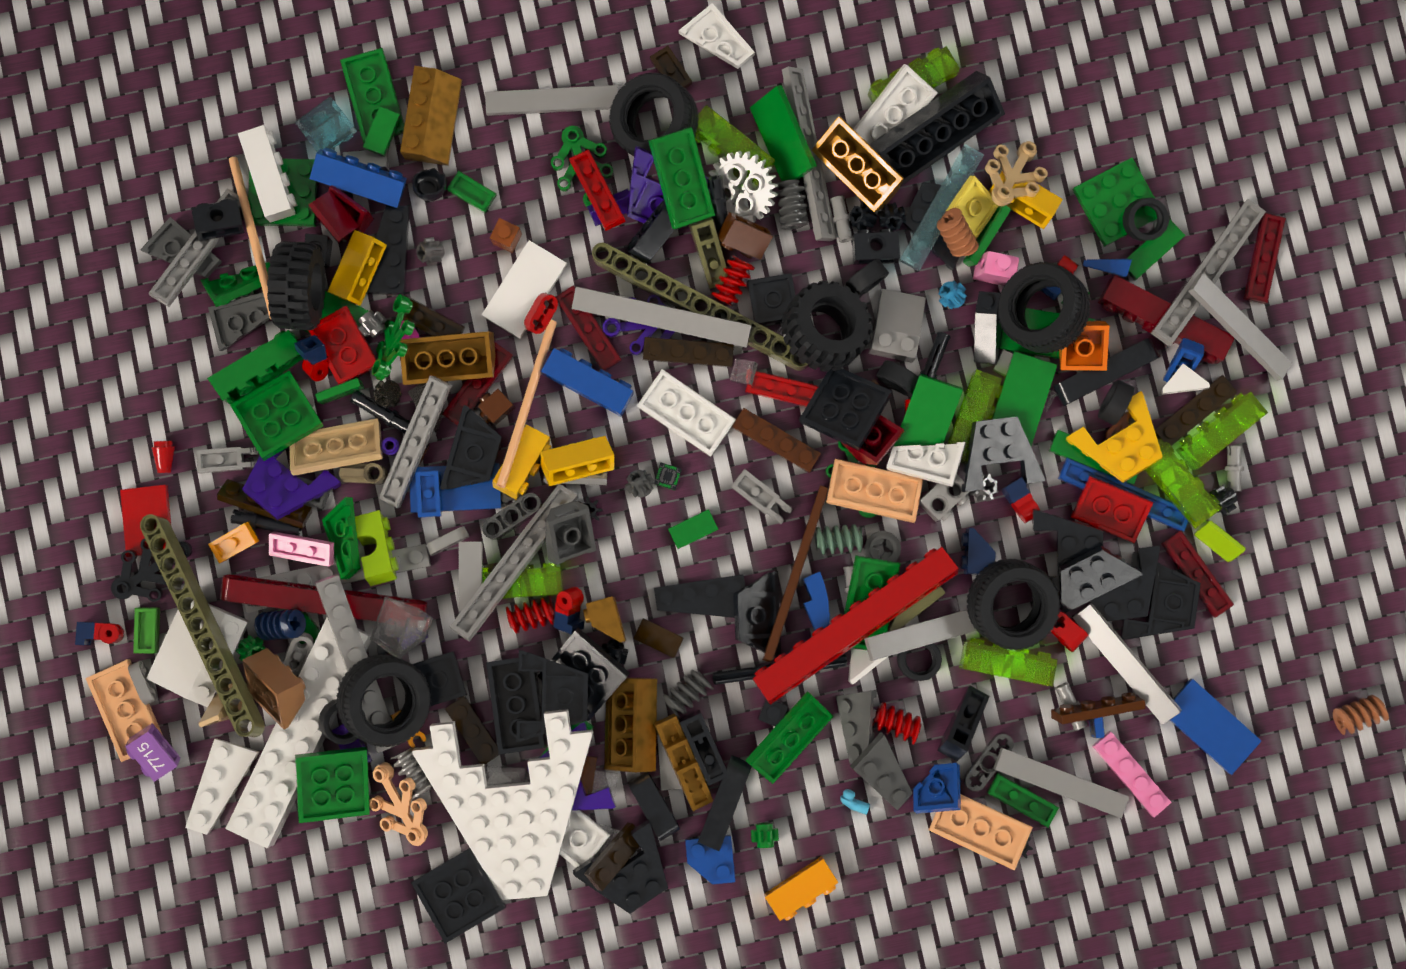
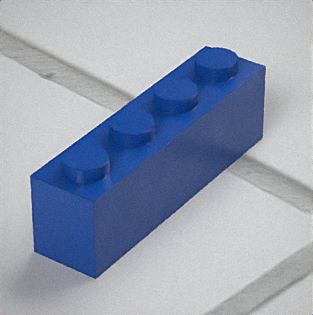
M329 148L320 149L316 153L310 175L311 180L329 186L332 185L338 189L395 208L401 202L407 178L403 177V174L398 171L390 170L388 172L382 170L381 166L377 164H364L359 162V159L356 157L337 155L335 150Z
M554 348L541 370L544 376L622 417L634 395V391L631 389L632 386L623 380L617 382L611 379L612 375L605 370L600 369L598 372L592 369L591 363L582 358L577 361L572 358L573 354L563 348L560 350Z

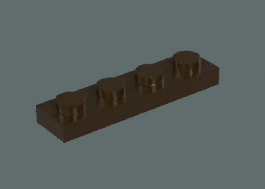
M644 337L643 360L731 368L734 345Z
M1224 375L1219 376L1210 384L1209 389L1202 390L1154 429L1157 438L1166 449L1169 448L1237 393V391Z
M227 479L217 493V500L277 520L244 493V484ZM304 505L278 519V521L303 529L312 514V507Z

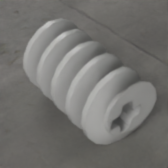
M410 748L391 758H398L394 767H402L398 775H406V778H412L415 782V789L413 790L415 793L411 800L428 792L432 787L413 756L412 750L414 748Z

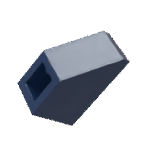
M967 528L961 537V545L965 546V555L961 556L960 566L961 569H964V574L979 575V572L984 567H988L990 563L995 562L996 552L974 528Z

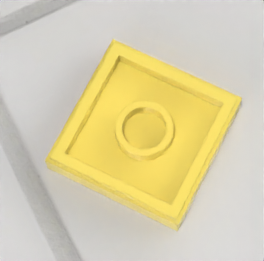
M969 176L946 211L952 208L960 209L969 228L972 230V234L977 239L999 206L993 202L992 194L975 176Z

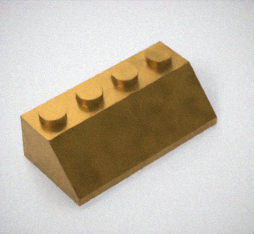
M414 66L400 150L405 160L449 166L462 79L435 68Z
M841 116L835 120L811 150L873 212L883 209L884 204L887 205L898 192L904 180Z
M493 332L411 338L399 341L408 345L405 356L400 357L403 385L427 383L429 376L432 375L443 381L494 377L496 354Z
M626 678L606 701L605 770L635 773L656 771V728L654 723L657 722V679Z

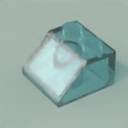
M331 97L324 100L295 122L317 152L324 148L335 150L336 146L350 140L353 134L357 132Z

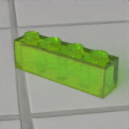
M947 46L942 49L939 47L935 48L924 59L917 58L909 63V67L933 89L956 77L960 70ZM900 68L893 71L889 78L885 80L879 79L870 85L868 97L872 104Z
M708 105L700 111L695 140L699 143L701 141L708 146L707 149L714 156L719 155L727 158V154L731 152L735 156L737 151H741L742 155L750 151V158L758 154V162L766 160L765 168L774 167V158ZM753 178L752 183L758 186L759 181Z
M977 369L972 373L947 443L957 444V442H965L961 463L968 464L970 452L968 451L972 422L992 418L996 408L992 406L995 398H999L1003 386L1000 385L1002 378Z
M1252 392L1244 395L1242 393L1237 394L1230 400L1232 404L1228 408L1221 407L1213 414L1215 417L1210 422L1206 420L1196 427L1197 433L1193 436L1188 434L1179 441L1180 446L1175 450L1192 471L1203 466L1268 413Z
M1160 439L1158 443L1163 457L1145 469V471L1194 529H1197L1221 509L1220 503L1214 495L1207 493L1203 482L1188 471L1189 466L1187 463L1176 457L1173 447L1168 442L1164 443Z
M544 563L543 568H534V564H528L502 599L558 595L559 592L564 591L562 567H557L554 563ZM483 568V582L491 573L488 568Z
M971 638L970 642L963 643L959 668L1053 687L1057 659H1052V654L1038 651L1037 655L1028 654L1029 649L1024 648L1023 650L1012 651L1001 648L994 643L993 646L984 645V640Z

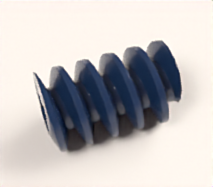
M297 609L261 612L255 618L254 628L256 634L266 641L298 638L305 631L306 619L304 614Z

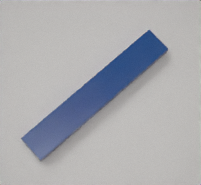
M1069 458L1065 459L1057 479L1080 489L1084 488L1089 475L1153 501L1147 516L1148 518L1178 531H1185L1193 511L1126 482L1122 483L1117 478Z

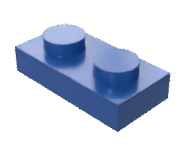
M439 471L415 472L418 518L441 517Z

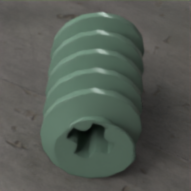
M852 524L850 531L847 525H843L841 532L837 525H834L832 532L828 526H825L823 533L820 527H816V551L820 549L822 555H825L827 548H829L831 554H834L835 549L838 548L840 553L843 554L845 547H847L849 552L852 553L854 546H856L858 552L861 553L863 547L861 525L858 530L856 525Z

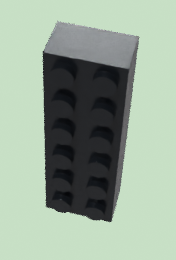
M975 71L869 145L904 178L902 186L1005 115V112L991 78Z

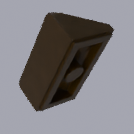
M643 618L633 639L675 658L684 638Z

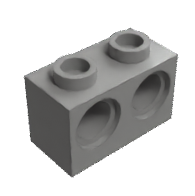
M957 474L954 482L959 488L957 496L949 493V486L937 483L919 500V505L935 522L940 519L945 521L953 513L951 509L956 504L961 506L970 498L967 495L970 491H961L964 481ZM934 499L942 502L943 509L941 511L933 509L932 502Z

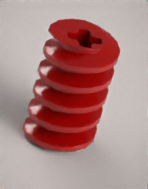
M733 256L735 260H727L731 268H723L727 276L719 277L723 285H715L719 293H711L713 297L729 305H732L731 302L738 303L739 300L735 294L742 295L743 292L739 286L746 287L747 283L743 278L750 279L751 275L747 270L755 269L753 265Z
M550 596L549 603L544 598H541L540 605L535 600H532L530 608L526 602H523L522 610L515 604L514 612H511L507 606L506 614L510 628L517 634L520 633V626L524 631L529 630V624L533 629H537L538 621L542 627L546 626L547 619L553 625L555 609Z
M884 702L876 709V716L872 721V726L877 723V731H880L885 726L887 735L892 730H895V738L901 733L903 734V741L912 737L913 745L919 736L922 724L920 716H915L912 720V713L908 712L903 717L904 712L902 709L895 713V706L891 705L886 710V703Z

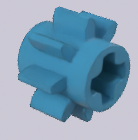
M955 281L944 283L938 293L941 296L939 302L944 307L948 306L950 309L962 306L967 297L964 293L966 288L961 283L957 284Z

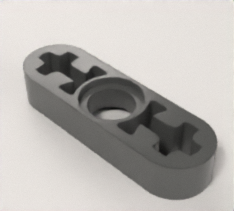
M1003 733L996 734L964 775V784L968 789L980 791L985 787L997 770L993 769L994 766L986 769L982 764L983 758L990 755L996 763L998 756L989 752L991 748L995 751L999 747L998 739L1004 740L1006 738V749L1012 751L1014 743L1009 735ZM979 766L982 771L988 774L986 777L984 774H981L978 778L980 784L971 786L972 781L969 778L970 776L976 777L980 771L976 770V768Z

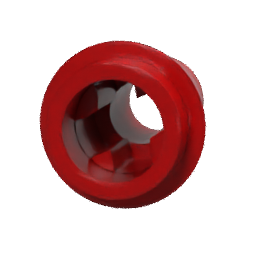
M153 441L154 447L151 448L157 473H171L175 450L173 442Z

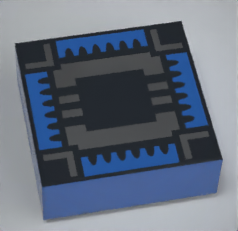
M1103 717L1089 719L1091 737L1104 738Z

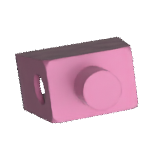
M987 251L982 255L977 265H975L973 280L1004 286L1011 276L1018 271L1019 258Z

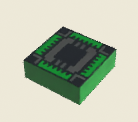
M660 462L654 485L676 491L682 469Z

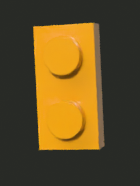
M246 522L208 545L220 564L260 541L249 522Z

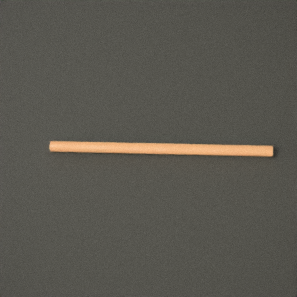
M230 157L229 163L270 317L269 302L267 300L268 273L238 158Z
M550 320L546 327L496 484L501 488L506 486L540 379L541 370L557 322L554 320Z

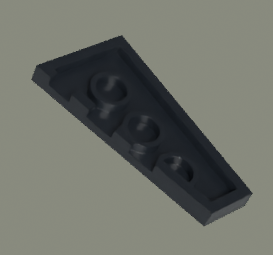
M386 205L376 239L387 244L366 294L405 295L409 206H398L395 208Z
M744 575L654 588L657 611L735 618L734 593L745 587Z

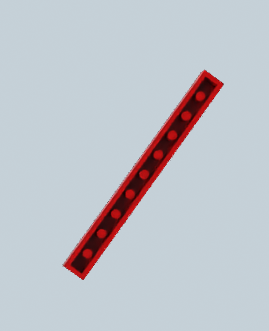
M941 547L938 550L935 548L931 549L924 555L925 559L919 563L917 561L911 563L906 567L905 573L900 576L896 574L891 577L885 587L882 589L879 587L875 588L868 594L869 598L863 602L860 600L850 606L849 612L844 615L840 613L830 621L831 624L826 628L822 626L812 633L813 637L806 642L801 640L793 646V651L787 655L783 653L776 657L773 665L768 668L766 666L760 668L755 673L756 676L753 678V681L768 703L771 705L863 641L864 638L876 632L956 576L959 568L944 548Z

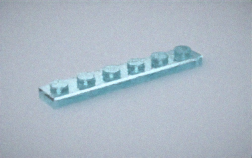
M964 144L899 260L900 262L918 272L920 271L940 235V231L937 229L938 220L942 218L968 177L973 176L984 154Z

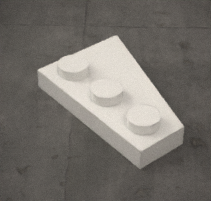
M713 3L679 30L680 35L737 69L755 55L752 48Z
M965 442L946 445L941 443L929 446H893L886 468L889 471L953 487L965 448Z

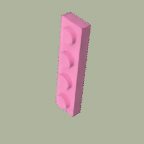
M1107 732L1104 738H1100L1092 745L1152 817L1155 818L1172 803L1112 732Z

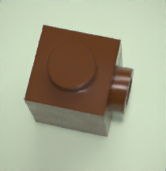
M499 389L495 390L492 394L487 393L479 401L481 404L478 406L482 411L479 415L487 424L492 422L495 426L515 409L514 405Z

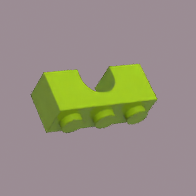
M380 510L355 516L357 538L362 546L368 544L377 545L376 550L371 555L361 557L366 581L371 587L396 580V571L399 570L396 557L392 556V550H395L392 537H389L387 532L391 530L388 517H383Z

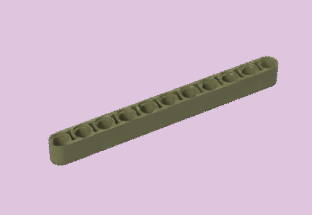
M598 243L593 247L592 256L595 264L652 295H657L661 300L679 309L709 316L724 313L728 320L750 324L752 327L748 341L749 346L794 370L801 371L808 366L806 362L798 364L794 361V356L789 351L791 347L785 344L783 336L606 243ZM600 251L608 252V257L605 259H599L596 256ZM620 261L628 263V267L624 270L618 269L616 265ZM644 271L648 274V277L645 280H638L636 274ZM658 282H665L668 285L663 291L656 289L655 286ZM678 292H684L687 294V298L684 301H678L675 295ZM703 302L707 305V309L700 312L695 309V305ZM758 333L764 334L766 341L758 343L755 341L754 336ZM776 344H783L786 351L779 354L774 350V346Z
M146 515L140 522L141 531L235 732L241 737L260 736L265 729L262 716L170 522L156 515ZM175 561V567L172 569V564ZM185 581V585H184V587H183V589H182V588H181L182 582ZM194 600V606L191 609V603ZM203 620L204 624L203 627L200 629V623ZM213 640V646L210 649L209 644ZM222 660L223 666L219 669V663ZM232 681V688L229 690L228 684ZM241 701V702H242V708H241V710L239 711V710H238V704H239V702ZM251 721L252 728L250 731H248L247 727L249 722Z

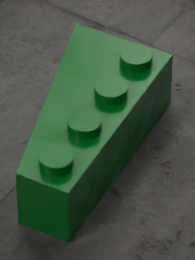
M290 330L281 331L271 341L262 344L254 351L207 379L222 401L232 404L302 361L303 357L296 351L294 344L299 340Z

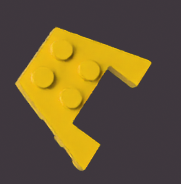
M1142 391L1132 396L1127 407L1128 412L1136 422L1101 444L1097 445L1085 427L1066 437L1069 444L1076 446L1084 455L1100 464L1099 466L1122 483L1155 464L1163 457Z

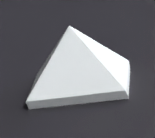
M1182 364L1163 387L1161 394L1206 390L1210 388L1209 382L1185 364Z
M851 648L848 675L850 684L856 683L887 657L870 661L867 650Z

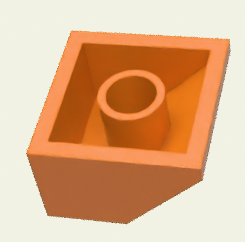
M1088 321L1084 331L1077 337V340H1074L1068 347L1059 350L1060 370L1107 371L1110 326L1106 321Z

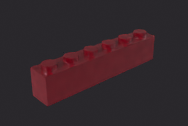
M1117 275L1109 279L1097 302L1102 305L1104 310L1111 313H1119L1125 321L1130 323L1136 322L1142 325V329L1149 333L1153 331L1171 305V303ZM1193 315L1173 344L1180 345L1183 338L1204 345L1202 360L1209 364H1218L1224 361L1235 338L1231 334Z

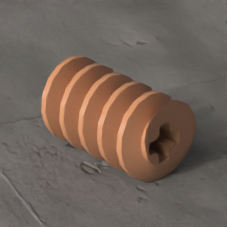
M958 208L946 211L942 218L938 220L937 229L940 231L950 253L955 257L972 255L978 250L979 245L965 217L962 215V211Z
M1370 695L1367 699L1362 698L1358 702L1354 701L1350 705L1346 704L1342 708H1335L1333 710L1334 722L1342 735H1345V729L1350 734L1355 733L1354 726L1359 731L1363 730L1362 723L1368 728L1371 727V719L1375 724H1380V717L1384 721L1389 720L1384 703L1375 695Z

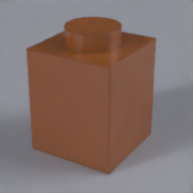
M499 218L490 236V240L493 245L513 253L522 232L520 227Z

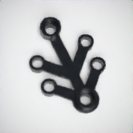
M145 538L140 544L143 551L138 573L131 577L133 562L137 559L136 552L126 550L121 554V560L123 561L121 576L115 579L111 585L112 594L118 599H127L132 595L147 597L150 601L156 602L163 596L160 588L147 589L136 586L142 581L167 585L162 574L156 573L160 570L157 563L154 562L150 565L152 552L149 548L145 547ZM180 541L181 547L184 548V554L188 558L192 553V547L188 542ZM127 553L132 554L133 558L131 561L125 558ZM120 584L126 586L125 592L119 590ZM152 591L158 592L159 596L157 599L151 596Z

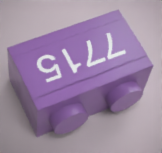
M153 723L130 737L125 746L129 757L133 760L136 759L141 766L143 774L150 777L154 782L176 768L181 758Z

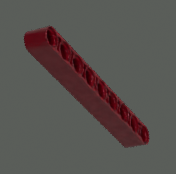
M223 575L221 600L288 610L297 609L302 612L326 615L319 593L314 585L240 575ZM344 590L354 619L414 627L425 625L426 601Z

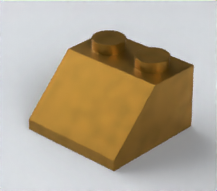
M611 596L586 603L587 609L583 610L586 623H591L592 627L619 642L626 641L615 597Z

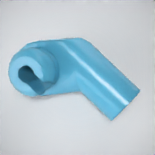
M845 789L840 797L841 802L849 809L867 815L870 804L855 799V792Z

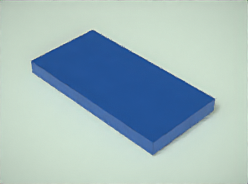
M495 463L492 478L489 482L449 490L440 489L442 512L502 509L501 492L493 488L492 483L500 469V463ZM446 466L417 467L416 472L439 471L441 486ZM415 474L410 484L411 513H417Z
M1190 679L1173 698L1182 710L1170 721L1228 774L1232 775L1260 744L1261 740L1194 679Z

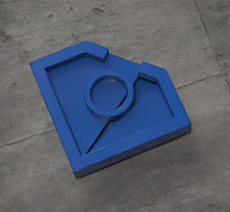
M958 763L934 765L929 771L930 774L913 789L914 812L919 814L961 810L960 765Z
M731 835L725 836L720 851L699 844V838L685 839L687 864L711 884L735 882Z

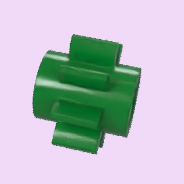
M248 635V638L239 641L236 652L240 655L239 659L242 661L266 649V647L262 645L264 642L259 637L254 639L251 635Z
M757 823L756 830H751L752 842H757V848L774 847V841H779L778 828L773 829V823Z

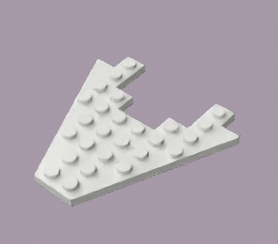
M568 709L546 711L544 713L550 757L528 760L530 782L487 786L484 764L461 766L455 721L431 724L430 731L433 746L414 748L412 750L413 756L502 900L547 896L549 893L593 736V730L571 732Z

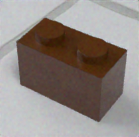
M729 212L717 234L724 248L731 251L733 249L739 250L743 256L749 259L755 257L761 260L773 238L768 228Z

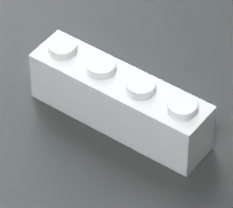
M262 125L238 133L264 217L271 223L295 215L294 207L297 206L294 195L292 193L289 194L287 186L290 185L287 174L282 172L280 165H283V160L280 153L275 151L274 144H277L273 132L268 131Z

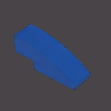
M818 572L802 579L811 599L803 603V606L814 631L822 626L826 628L829 626L830 621L826 587L821 573Z

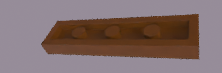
M745 408L742 409L732 426L736 431L810 473L821 454Z
M1123 693L1121 697L1106 696L1102 697L1099 701L1084 700L1078 705L1062 704L1060 708L1051 709V718L1063 725L1145 709V700L1136 696L1135 693Z

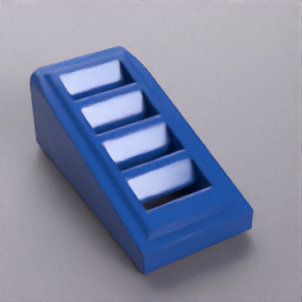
M1087 259L1084 260L1083 265L1126 277L1132 260Z
M1183 338L1163 377V381L1168 382L1174 375L1172 373L1180 368L1177 365L1185 364L1195 371L1204 355V345Z

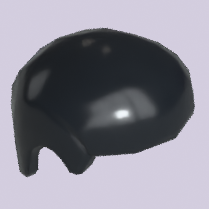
M435 168L421 170L415 174L412 180L413 191L417 197L424 201H435L441 198L446 191V176L444 173H439Z

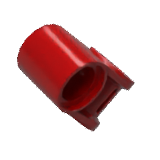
M1059 612V626L1054 625L1051 633L1069 651L1074 652L1089 635L1065 613Z

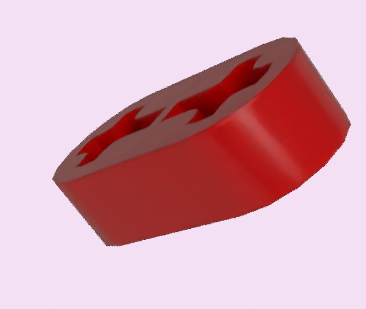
M548 293L538 295L524 320V326L528 331L540 334L546 329L557 310V298ZM545 300L549 303L548 307L544 304ZM534 320L538 322L537 326L533 324Z

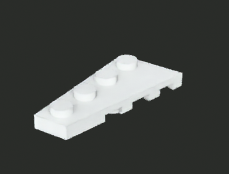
M218 738L214 739L185 828L206 835L210 834L225 810L228 801L233 797L238 785L259 755V751Z

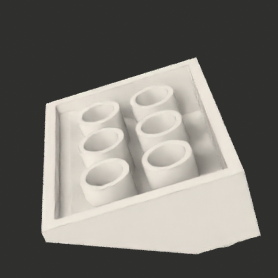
M194 600L191 603V609L194 606ZM208 604L234 657L240 643L239 641L242 640L250 621ZM177 610L146 679L188 700L208 707L217 691L179 610ZM203 620L200 623V629L203 627ZM213 640L209 644L210 649L213 646ZM222 660L219 663V669L223 666Z

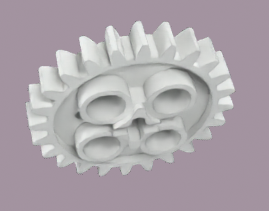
M737 151L735 156L731 152L727 154V158L725 156L719 158L720 163L713 164L716 170L709 171V174L711 176L717 175V178L721 175L723 177V188H728L731 191V198L727 197L728 200L726 201L727 213H734L752 222H756V217L759 220L764 217L763 213L767 214L770 212L768 206L775 204L770 198L778 195L772 191L773 188L778 186V184L771 181L776 175H769L768 173L772 167H764L765 159L758 162V154L750 158V151L745 152L744 155H742L741 151ZM734 167L740 172L739 178H736L733 174ZM753 178L759 181V188L753 186ZM737 198L736 206H734L733 202ZM744 198H747L750 201V208H747L744 205Z

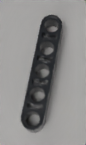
M1149 337L1107 359V371L1084 370L1058 383L1053 388L1062 405L1066 406L1161 356Z

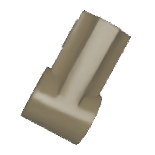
M359 463L340 467L339 476L342 483L381 485L385 483L388 471L384 466L376 463ZM378 468L380 475L377 479L373 480L371 473L374 469Z

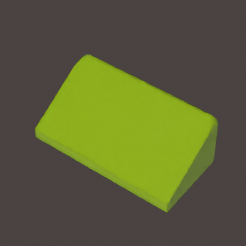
M1213 521L1203 522L1194 533L1195 537L1227 562H1231L1246 550L1242 544Z

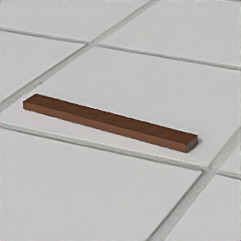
M820 485L765 649L762 659L764 661L771 662L774 658L828 493V488Z

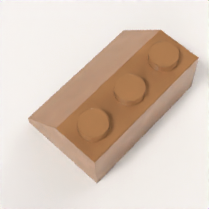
M266 648L242 660L247 685L253 699L283 729H286L305 701L304 690L306 687L301 677H296L291 668L281 662L277 654L274 655Z

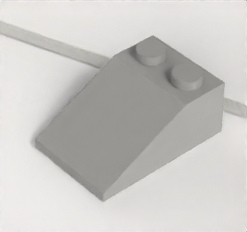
M882 289L869 354L913 363L917 355L926 298Z

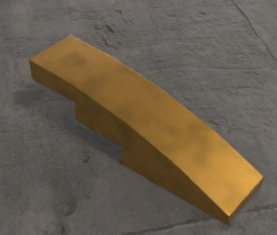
M672 714L655 722L654 725L692 811L713 802L699 764L693 755L687 738L684 736L677 716Z

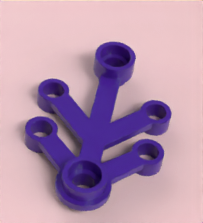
M651 295L647 299V302H650L651 299H657L659 305L666 306L657 295ZM615 318L606 319L602 325L603 331L608 337H615L620 332L644 330L639 338L629 346L630 352L633 355H640L643 352L644 337H651L658 329L633 322L619 323ZM610 325H614L616 327V330L614 332L608 331V327ZM665 330L660 338L670 339L675 332ZM636 344L641 347L638 352L632 350V347Z

